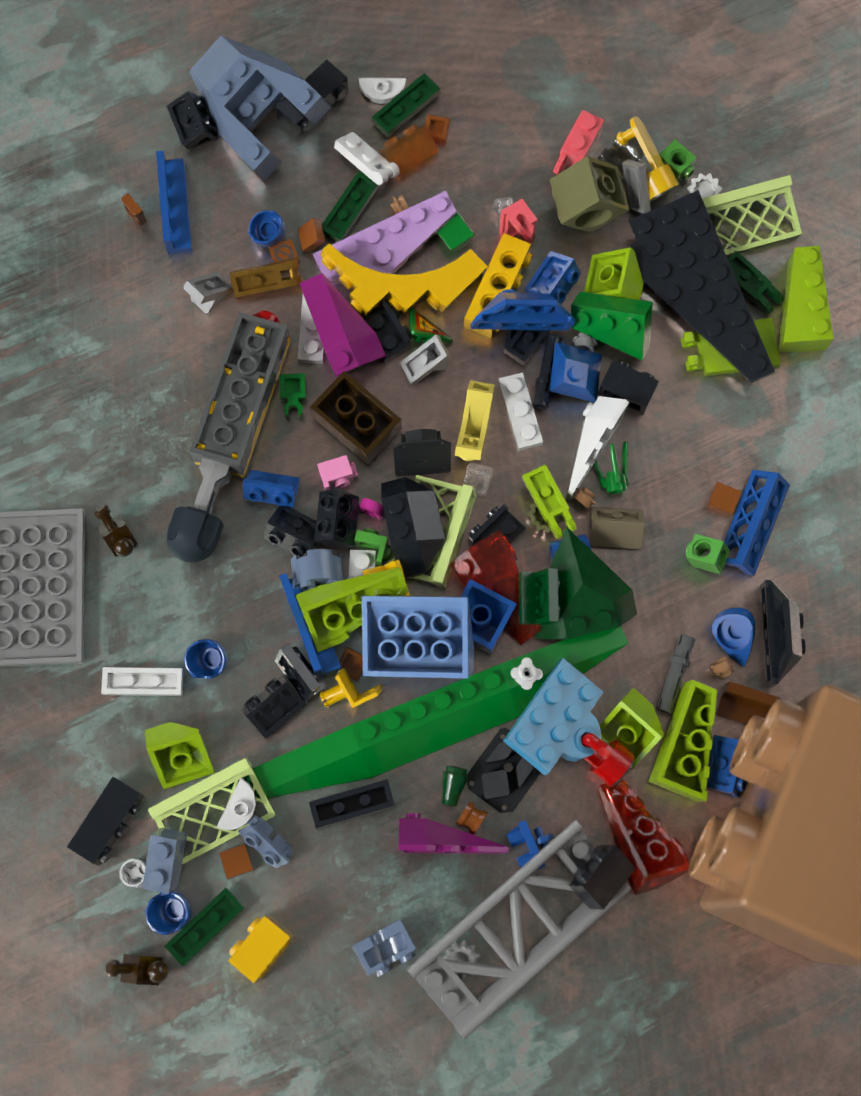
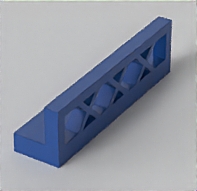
M156 151L163 242L168 254L192 252L184 158L166 160L164 151Z
M752 470L724 540L729 550L736 546L739 547L736 559L727 558L725 565L738 567L746 575L755 576L790 487V484L779 473ZM758 479H767L765 486L756 491L755 486ZM756 500V508L747 514V506ZM747 523V531L738 536L739 527Z
M287 573L280 575V580L314 673L319 679L338 672L342 668L334 647L320 652L316 649L296 598L297 594L304 591L300 588H293L292 578L289 579Z

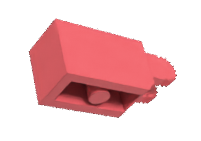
M582 110L561 148L560 157L555 164L553 173L559 174L564 164L572 166L586 156H590L601 136L604 119Z

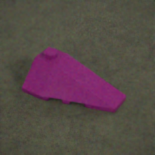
M323 273L299 283L335 376H339L343 371L349 373L386 356L376 332Z
M406 813L405 818H399V853H509V847L427 818H421L420 813Z

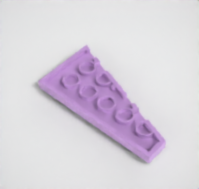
M444 191L334 243L332 246L345 257L363 267L381 273L394 274L407 262V259L415 251L418 252L424 246L423 244L433 235H436L437 231L451 220L457 212L447 192ZM322 250L313 253L321 273L329 279L348 303H350L351 301L348 298L353 289H347L339 281L340 276L334 270L330 271L321 262L322 257L320 256Z

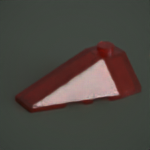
M499 530L467 549L450 566L465 587L471 579L517 604L506 630L520 645H523L540 632L541 628L539 625L520 624L519 570L515 562L518 559L514 549Z
M623 779L616 785L608 786L606 783L599 785L598 789L615 845L636 868L628 878L635 895L658 889L689 871L690 861L681 843L675 836L672 838L663 829V823L658 817L654 818L646 810L644 802Z

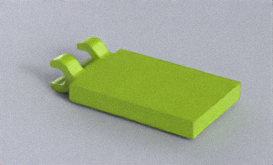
M772 318L753 320L773 368H779L781 362ZM683 333L684 338H681L682 348L698 346L699 355L687 357L688 361H685L687 372L704 369L705 376L739 373L698 333Z

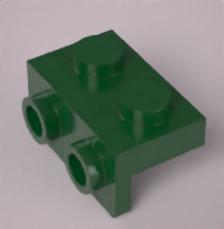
M546 568L537 572L522 571L519 573L520 624L544 626L559 622L560 605L558 603V590L560 580L558 578V569Z

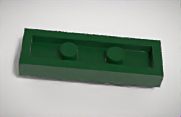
M423 73L371 117L372 123L387 137H390L441 93V88Z
M358 171L322 223L323 234L336 242L343 240L378 190L379 185L367 175Z
M225 888L164 947L184 967L245 907L228 888Z

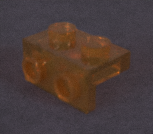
M416 124L411 125L403 130L405 135L398 139L396 136L388 139L383 143L385 147L379 150L381 155L386 156L389 163L394 162L398 165L400 170L398 176L439 152L425 125L418 127Z

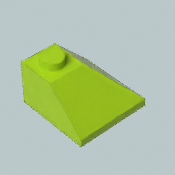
M629 247L592 255L584 292L640 300L644 282L634 249Z
M634 688L629 691L599 725L603 742L609 744L611 741L617 740L634 754L635 761L631 769L664 736L653 704Z
M169 722L145 730L146 749L163 790L215 773L199 729Z

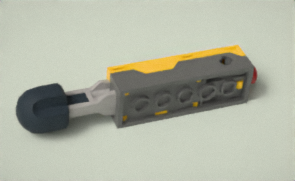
M262 310L254 315L238 313L193 440L190 453L195 464L200 465L199 469L203 480L194 506H180L174 510L166 539L171 553L184 562H200L209 557L217 547L224 527L223 522L218 517L211 515L218 491L230 482L232 475L241 478L245 477L291 343L288 325L281 324L277 315L270 311Z

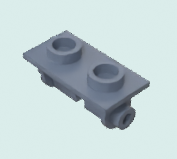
M253 815L247 822L249 825L238 831L244 837L245 843L255 848L263 856L267 864L278 868L290 862L289 858L293 854L292 846L278 833L270 839L269 835L274 829L261 816Z

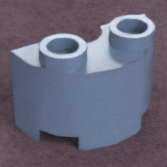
M330 549L307 550V556L298 557L294 555L291 558L293 588L307 591L316 587V585L344 580L342 555H332V550Z
M401 919L353 945L368 976L376 972L379 977L393 969L391 966L392 962L400 959L401 963H404L416 956L414 952L416 948Z

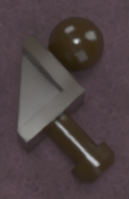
M108 505L98 506L94 514L97 519H101L104 523L98 527L103 539L115 557L118 555L122 557L129 556L133 552L134 546L138 543L120 514L112 518Z
M124 954L123 963H120L119 960H109L106 964V973L109 977H117L121 974L120 982L159 986V982L164 981L168 976V967L162 962V957Z

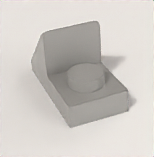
M218 272L187 280L183 287L190 294L191 300L206 314L211 312L233 291L232 285Z
M434 335L402 360L400 364L410 383L417 384L434 370L444 371L450 356L439 335Z

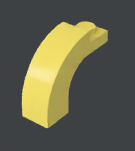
M472 380L469 382L461 429L455 450V456L463 460L474 461L480 460L482 457L495 384Z

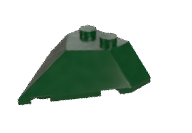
M566 526L562 535V541L549 568L558 569V578L560 580L558 590V603L560 605L559 622L544 626L533 625L536 639L567 640L617 628L637 615L633 590Z

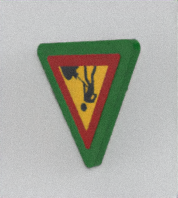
M410 308V329L413 338L417 342H420L421 338L424 342H427L434 335H439L443 342H453L454 339L418 311Z

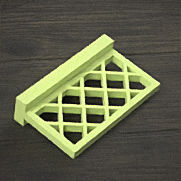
M790 175L703 198L708 214H713L720 218L715 230L719 239L726 242L723 247L726 255L802 234L790 186L793 185ZM777 195H785L787 204L783 210L772 204ZM755 201L766 206L760 217L749 211L752 203ZM735 207L743 212L737 223L726 217L730 208ZM769 208L780 214L775 226L764 220ZM746 215L757 221L752 232L740 226ZM784 217L792 222L793 232L786 233L778 228ZM723 221L734 227L729 238L717 232ZM760 224L772 230L767 239H762L755 235ZM737 230L749 236L745 245L740 246L732 241Z
M416 475L415 482L432 486L436 497H438L443 506L439 509L440 514L446 512L449 521L447 525L443 526L446 541L438 553L436 561L432 563L434 567L431 577L420 575L411 579L434 584L437 588L446 590L477 494L473 486L465 484L459 486ZM449 490L458 492L455 501L445 506L440 495ZM391 550L387 563L396 560L393 550Z
M248 757L237 761L148 809L159 829H167L163 819L170 815L182 818L179 832H182L186 820L201 824L196 838L186 837V840L195 842L192 853L183 857L182 864L239 835L238 831L249 825H243L236 830H223L216 828V824L206 822L210 807L223 811L226 808L211 803L214 793L218 790H224L231 793V798L240 778L247 775L250 776L254 784L252 790L254 793L257 790L260 798L255 797V800L262 802L268 812L261 817L266 821L276 815ZM234 782L232 789L226 787ZM210 795L208 802L201 800ZM197 802L207 805L202 820L187 816L191 804ZM186 808L184 814L178 813V811ZM204 825L219 830L215 841L209 843L199 840ZM222 831H225V832H228V833H229V834H227V835L221 837ZM198 844L204 845V847L196 850Z

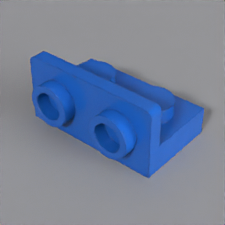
M550 251L524 290L525 292L539 290L541 293H549L561 304L573 285L579 280L581 272L575 259Z
M250 470L248 478H245L243 481V499L294 507L300 487V478Z
M714 735L712 750H710L708 766L710 771L706 789L728 793L737 798H740L741 791L744 792L747 781L729 772L732 756L739 739Z

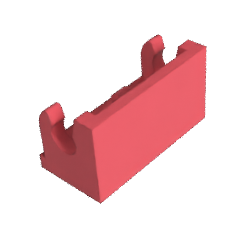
M520 199L501 211L499 234L501 236L503 233L513 237L522 236L525 242L530 244L534 242L537 218L525 201Z

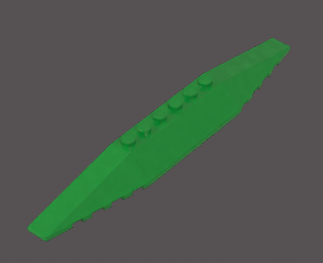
M619 626L559 641L349 725L256 766L253 770L268 799L374 778L519 718L559 660L564 658L579 672L584 674L628 645V640L622 627ZM524 658H530L532 664L543 672L542 678L532 683V688L529 690L523 689L511 676V670L517 668ZM525 671L524 674L529 676V672ZM247 775L243 777V779L247 781L253 789L254 784L250 776ZM234 782L229 784L231 789L233 788ZM255 790V797L260 798L257 790Z

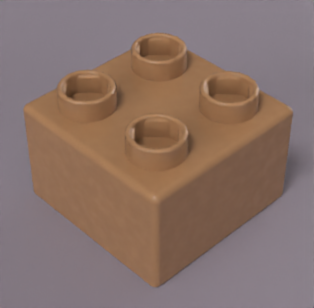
M828 684L795 704L784 699H778L771 707L766 718L754 715L749 720L737 743L729 769L732 775L747 781V785L738 807L733 808L726 819L713 816L706 824L692 855L688 874L690 877L706 884L700 899V907L705 912L817 963L861 966V697Z

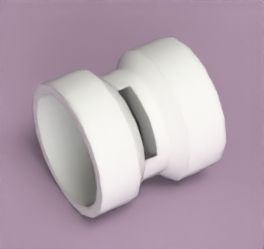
M130 859L123 863L119 872L122 882L130 887H142L146 862Z

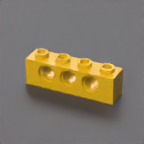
M503 233L465 315L464 328L488 338H492L494 331H500L471 329L470 324L499 292L508 289L513 290L514 288L519 289L523 279L521 272L524 267H529L533 254H530V243ZM512 263L515 267L506 268L504 264ZM502 284L505 286V288L499 290L496 289L494 285Z

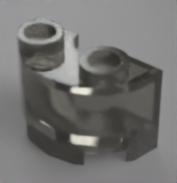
M636 137L629 140L628 144L624 146L620 145L616 138L609 150L605 148L601 152L598 160L618 166L620 177L624 179L623 162L629 159L640 162L645 154Z

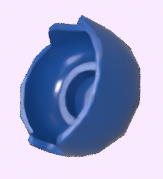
M269 210L256 213L250 220L248 230L249 236L257 245L267 248L279 244L286 232L282 217L276 211Z
M203 639L195 641L187 648L184 662L186 669L193 677L213 679L225 671L228 657L226 649L218 641Z
M172 891L169 894L159 893L148 902L145 910L146 922L154 932L162 935L177 932L184 928L190 920V903L182 893Z

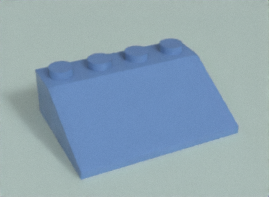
M362 596L363 676L465 679L471 677L474 674V645L469 598Z

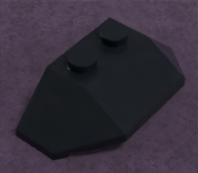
M407 477L381 483V500L395 559L400 561L405 579L428 574L432 563L446 541L435 491Z
M765 580L760 585L766 686L767 688H773L800 661L802 654H805L806 644L805 640L801 639L800 629L803 628L804 617L802 613H799V605L773 581Z

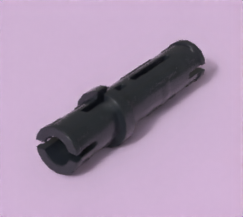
M549 334L546 337L547 341L540 374L535 381L537 388L532 405L540 410L549 408L555 343H561L563 340L561 336Z

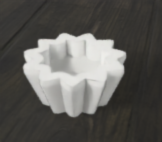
M700 173L698 178L691 179V186L687 187L690 193L699 190L703 199L718 195L722 187L718 186L719 179H712L711 173L706 176Z
M463 940L460 944L454 942L451 948L448 947L445 950L446 955L442 958L477 963L480 955L474 952V945L468 946L466 941ZM455 972L462 981L466 975L474 976V974Z

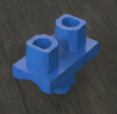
M526 820L518 823V827L506 834L512 848L525 842L529 849L528 853L517 857L520 868L539 852L538 845H541L543 849L549 844V840L555 838L553 833L545 835L542 827L539 826L534 829L538 838L534 840ZM543 863L537 870L545 867V863Z

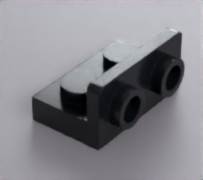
M188 90L166 106L181 144L186 149H189L205 137L212 140L218 138L215 132L216 125L208 115L206 110L208 107L202 96H197Z
M386 300L381 302V308L363 317L379 338L386 356L382 357L385 363L410 350L411 339L413 338L409 328L406 325L402 326L399 322L400 316L396 308L389 306Z
M503 504L500 508L498 506L494 507L486 516L488 520L482 526L477 524L468 534L470 536L468 545L489 566L526 531V527L508 511L509 507L506 504Z
M279 506L266 524L264 539L298 557L307 556V550H313L317 542H314L316 520L289 506Z
M288 643L279 650L274 661L304 702L326 688L321 678H317L312 666L298 647H291Z
M282 676L278 679L273 678L265 685V690L260 695H254L249 698L244 704L245 707L241 710L265 739L306 705L304 700Z

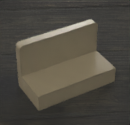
M591 507L590 546L641 549L645 525L643 510Z

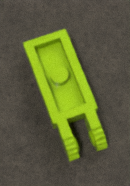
M540 466L522 475L527 489L545 522H548L556 539L562 537L561 528L555 520L560 515H562L566 526L572 532L577 530L576 524L569 512L570 508L547 466Z

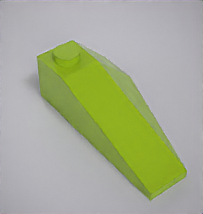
M398 567L320 585L297 594L296 598L316 649L320 652L343 643L350 637V633L359 626H362V596H404L409 591L402 571Z

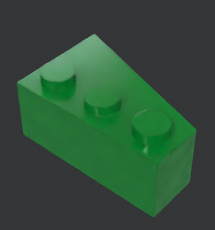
M579 292L571 304V315L575 318V324L571 328L643 361L650 348L653 302Z

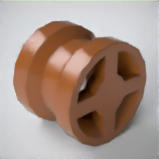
M469 801L456 824L460 827L465 826L469 829L470 834L475 835L488 812L477 809L475 804Z

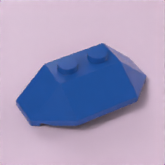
M508 289L499 292L474 318L470 327L471 329L569 331L575 324V318L549 293H541L539 290L516 293V290Z

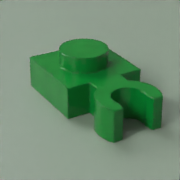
M305 373L280 374L281 401H288L283 409L286 418H289V411L292 408L298 409L299 417H303V407L299 401L306 400Z

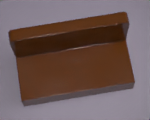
M728 681L723 687L716 714L747 725L754 715L766 718L773 704L781 698Z

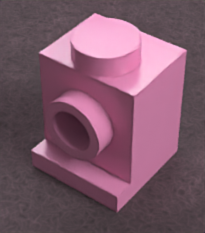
M347 455L317 464L325 491L333 487L335 489L347 487L350 485V482L354 481V477L358 476L354 461L349 463Z

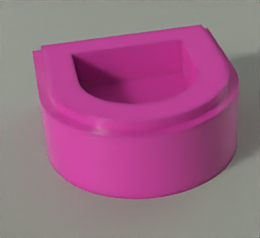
M362 498L359 511L380 521L383 520L385 516L383 506L373 500Z

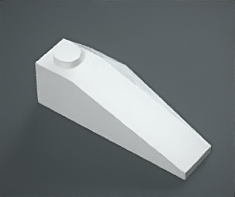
M599 396L594 404L590 402L583 412L586 418L576 452L566 496L567 500L571 501L576 493V488L580 487L621 423L629 401Z

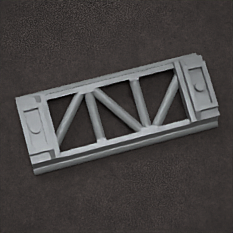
M577 820L573 821L406 969L464 1039L473 1033L631 890L625 882L604 910L589 909L583 902L565 920L558 924L527 884L573 891L568 886L572 882L571 879L532 873L554 853L559 856L573 875L581 866L588 862L591 858L590 853L595 847L581 831L583 827ZM508 894L510 898L514 956L482 919ZM520 894L550 931L527 954H525ZM474 926L507 967L443 959L440 954ZM455 972L499 977V979L476 998Z

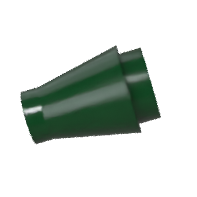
M446 765V770L442 771V804L457 806L460 795L468 780V776H466L467 769Z

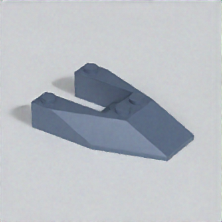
M222 35L189 71L200 96L204 98L207 104V111L216 125L218 134L265 180L282 162L251 131L279 100L285 96L314 125L332 108L321 95L283 60Z

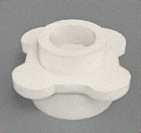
M524 658L517 668L511 670V676L523 689L529 690L532 688V683L542 678L543 672L532 664L530 658ZM525 671L529 672V676L524 674Z

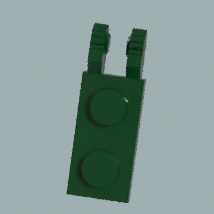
M735 251L727 258L741 292L753 303L755 302L757 307L765 314H771L774 308L762 294L766 292L767 296L779 305L784 301V296L772 285V282L738 251Z

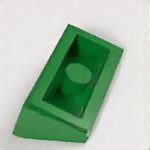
M456 210L457 214L437 233L451 251L459 252L475 236V233Z

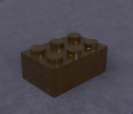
M345 371L310 406L312 418L367 465L402 429L401 418Z

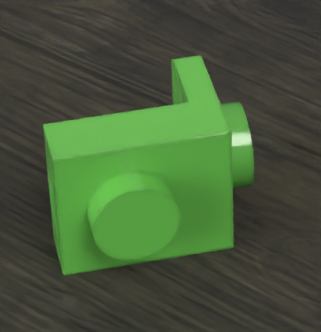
M373 529L357 530L355 546L379 551L376 560L377 566H382L383 560L388 561L391 552V546L387 545L388 537L378 535L379 532Z

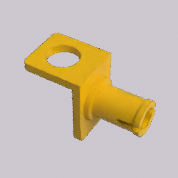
M342 668L335 676L339 684L320 692L321 701L327 700L323 703L327 708L345 698L348 699L352 708L378 696L383 689V685L379 684L359 694L345 668Z

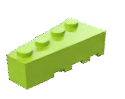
M820 246L795 247L788 259L785 297L782 307L783 314L779 332V353L826 350L834 339Z
M695 680L683 683L648 782L696 802L707 801L708 791H706L710 771L708 765L713 741L711 734L715 719L716 689Z

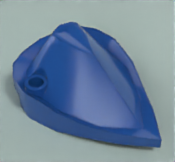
M729 608L715 616L712 633L720 646L735 661L745 667L756 635V622L749 610Z

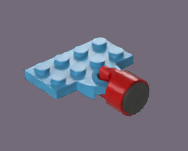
M564 658L555 665L503 740L544 775L550 773L560 756L565 760L573 762L585 759L592 765L590 771L608 786L619 783L629 772L635 761L634 754L617 740H613L609 744L601 740V728L591 710L603 694V691Z

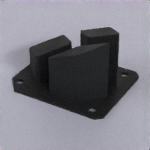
M435 429L407 431L405 434H401V443L393 446L395 475L438 474L451 471V442L442 440L440 431Z
M501 728L466 775L468 776V789L500 813L513 812L541 774L538 769L503 741L504 739L500 738L502 734L505 737L510 731L507 728ZM506 763L512 764L513 770L511 772L504 770ZM474 781V786H470L469 782ZM503 805L507 806L506 810L502 809Z

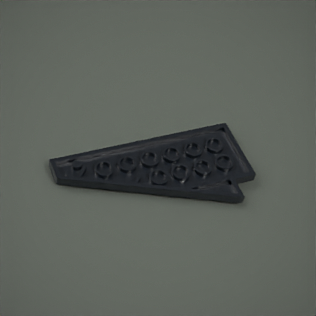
M699 190L629 220L637 241L636 244L629 247L634 249L643 282L750 383L775 374V370Z

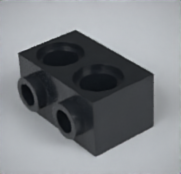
M341 489L319 492L314 542L334 549L354 547L359 506L358 496Z

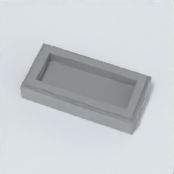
M630 159L624 161L623 172L629 209L645 214L651 211L646 166Z

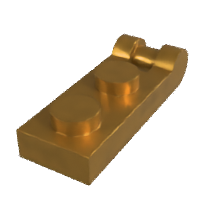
M290 258L280 262L230 271L229 274L235 298L300 285L299 283L303 282V279L297 268L300 266L298 258ZM288 270L289 277L282 279L281 271Z

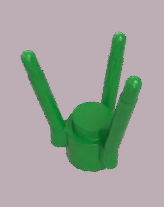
M627 441L623 442L622 472L618 470L613 443L609 445L613 471L607 472V477L605 478L597 460L593 465L600 480L601 489H607V494L622 493L628 490Z

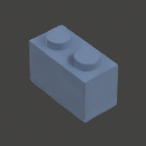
M160 828L151 834L142 889L169 894L179 886L187 833Z

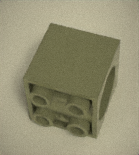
M586 156L550 179L552 196L555 199L558 210L557 215L562 225L592 233L630 211L619 169L616 165Z

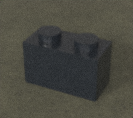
M613 360L600 385L598 395L625 399L629 401L628 409L644 415L659 381L650 373L638 372L632 369L626 362Z
M599 845L594 848L590 853L591 858L574 873V879L568 885L589 909L604 910L636 869L616 845Z

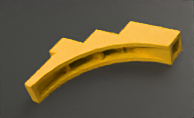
M330 243L322 249L320 255L323 265L330 271L334 270L340 276L339 281L347 289H353L348 298L351 301L349 304L365 317L386 297L389 299V305L403 314L424 295L428 297L426 300L431 307L443 312L488 267L471 249L457 260L439 269L409 275L381 273L363 267L345 257Z

